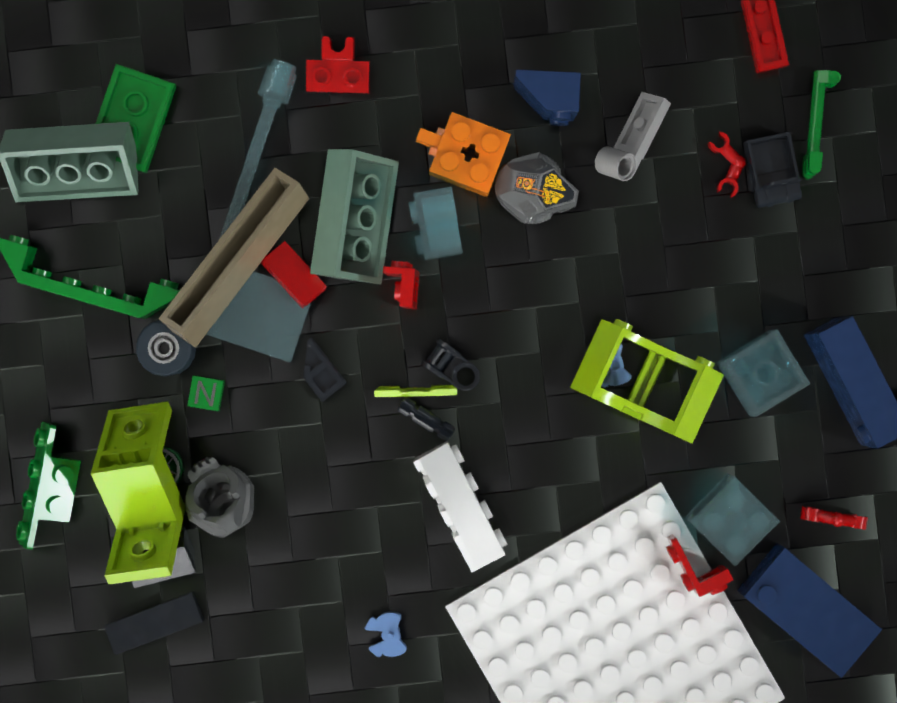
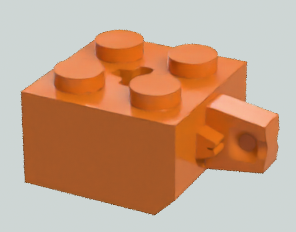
M451 112L445 129L438 127L437 132L433 133L420 128L416 142L429 147L428 154L434 157L429 175L488 198L511 134ZM469 148L475 150V155L478 158H472L470 162H467L462 152H468Z

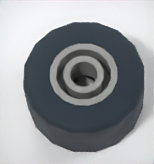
M160 320L152 322L143 328L136 343V353L139 362L144 369L154 375L171 376L180 374L191 365L196 354L195 347L174 334Z

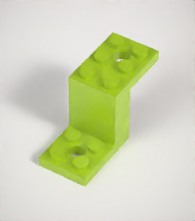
M168 401L109 410L91 476L116 527L104 575L108 584L172 575L185 505L162 453L172 413Z

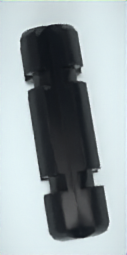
M408 397L401 401L397 409L398 412L406 417L409 415L412 417V421L431 433L433 431L436 432V436L442 440H450L455 432L454 426L446 421L443 423L440 421V417L421 405L420 407L416 406V402Z

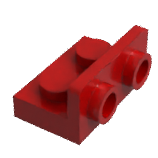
M391 261V267L383 266V273L385 275L401 277V281H396L394 292V299L400 301L399 306L406 309H417L420 272L414 269L410 262Z

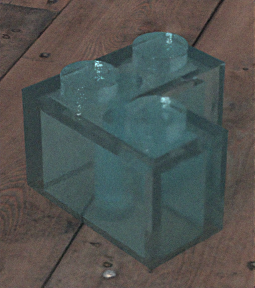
M452 186L414 193L415 201L409 202L412 222L413 224L419 223L421 235L415 236L418 255L424 254L426 261L461 255L463 252Z

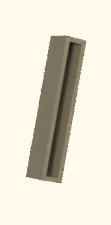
M277 168L272 170L159 317V320L174 334L193 347H197L309 200L300 183Z

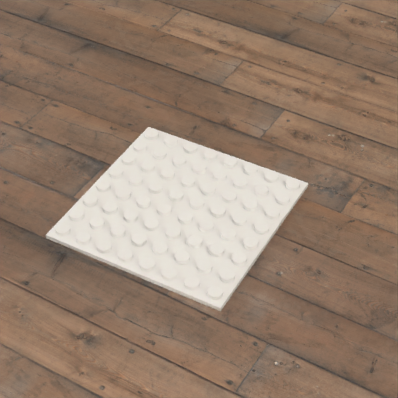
M661 482L445 606L500 703H778L785 699L725 592L722 591L715 595H711L709 592L699 597L693 590L688 592L680 577L684 571L679 562L673 563L666 550V546L670 545L667 539L668 536L673 534L677 538L696 577L710 571L711 568Z

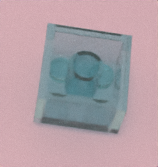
M777 329L768 330L716 362L748 416L757 417L810 385V382Z
M727 474L685 516V519L734 566L780 522L736 477Z

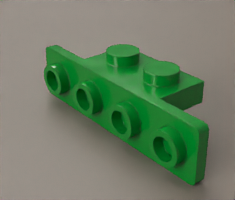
M43 421L40 429L38 428L34 435V446L37 448L35 458L30 461L28 466V477L31 479L29 489L25 490L22 498V508L25 509L23 520L18 522L16 529V538L19 540V544L25 549L31 550L34 546L39 519L60 522L70 521L81 461L78 459L51 456L56 426Z

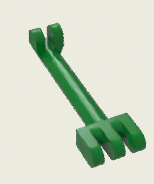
M814 71L807 153L803 157L801 171L802 177L805 179H811L822 168L823 152H820L825 87L832 88L841 80V75L837 71Z

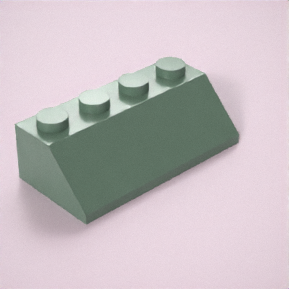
M129 122L9 129L4 132L0 143V162L15 202L138 195L137 152ZM117 156L121 158L122 163L116 161Z
M328 149L310 274L382 284L399 161L353 149Z

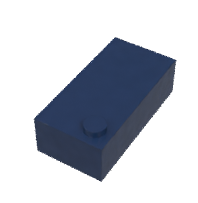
M837 317L805 333L804 337L860 445L878 449L896 440L897 401L854 317Z
M777 543L737 590L841 678L882 631L879 626L786 548Z

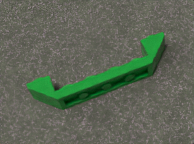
M10 234L9 240L0 238V251L18 283L142 319H147L167 308L180 291L178 290L179 283L161 278L159 284L150 282L144 305H141V298L128 294H123L122 299L110 296L112 290L93 285L92 290L81 287L82 281L66 276H63L62 281L51 278L52 272L33 267L31 273L37 248L27 246L28 239Z

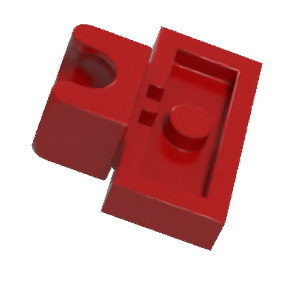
M322 37V60H306V92L369 93L370 62L354 61V37L346 38L345 47L341 52L333 50L330 37Z

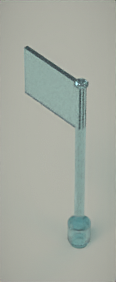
M273 59L271 66L267 65L258 95L263 97L262 103H264L220 238L244 208L276 109H280L281 104L288 105L297 78L295 75L296 67L289 63ZM253 272L206 335L291 363L311 302L302 309L275 278Z

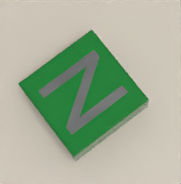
M193 375L188 406L220 411L225 380Z

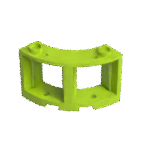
M601 319L570 388L693 444L724 374L714 370L715 363L703 357L697 356L696 360H692L631 332L633 326L624 321L615 319L613 324ZM623 338L650 350L627 400L601 388ZM666 358L697 371L675 421L644 408Z

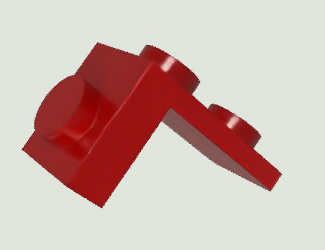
M673 534L667 537L670 545L666 546V550L674 564L680 563L684 571L680 577L688 592L693 590L699 597H702L709 592L711 595H715L728 588L727 583L733 581L728 568L720 565L696 577L677 538Z

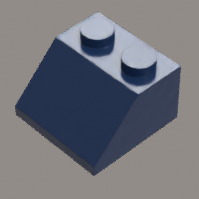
M516 70L513 88L542 120H550V125L567 126L569 121L575 120L579 112L581 73Z

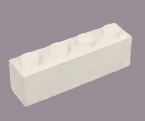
M446 441L415 457L413 463L418 472H422L425 485L431 497L436 499L441 516L447 526L451 528L452 536L471 572H474L505 556L503 547L508 544L499 528L493 530L488 520L493 515L486 501L484 500L479 503L474 493L479 488L471 472L465 475L460 463L464 462V458L457 445L451 447L449 442Z

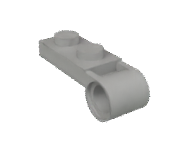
M641 92L614 148L606 146L597 153L595 158L597 172L621 181L630 180L634 176L641 160L644 159L671 103L663 97Z

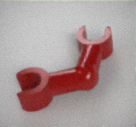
M719 132L718 135L723 139L724 146L717 148L712 142H708V147L714 153H721L731 165L726 177L718 183L717 193L720 192L724 183H730L733 187L730 198H732L738 192L737 181L742 169L746 165V160L729 144L728 135L724 132Z
M802 506L800 517L803 520L831 524L835 527L845 526L866 530L868 517L857 516V514H842L808 506Z

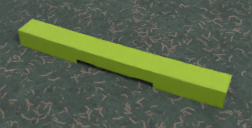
M431 385V388L380 386L374 390L375 397L457 395V388L454 385Z

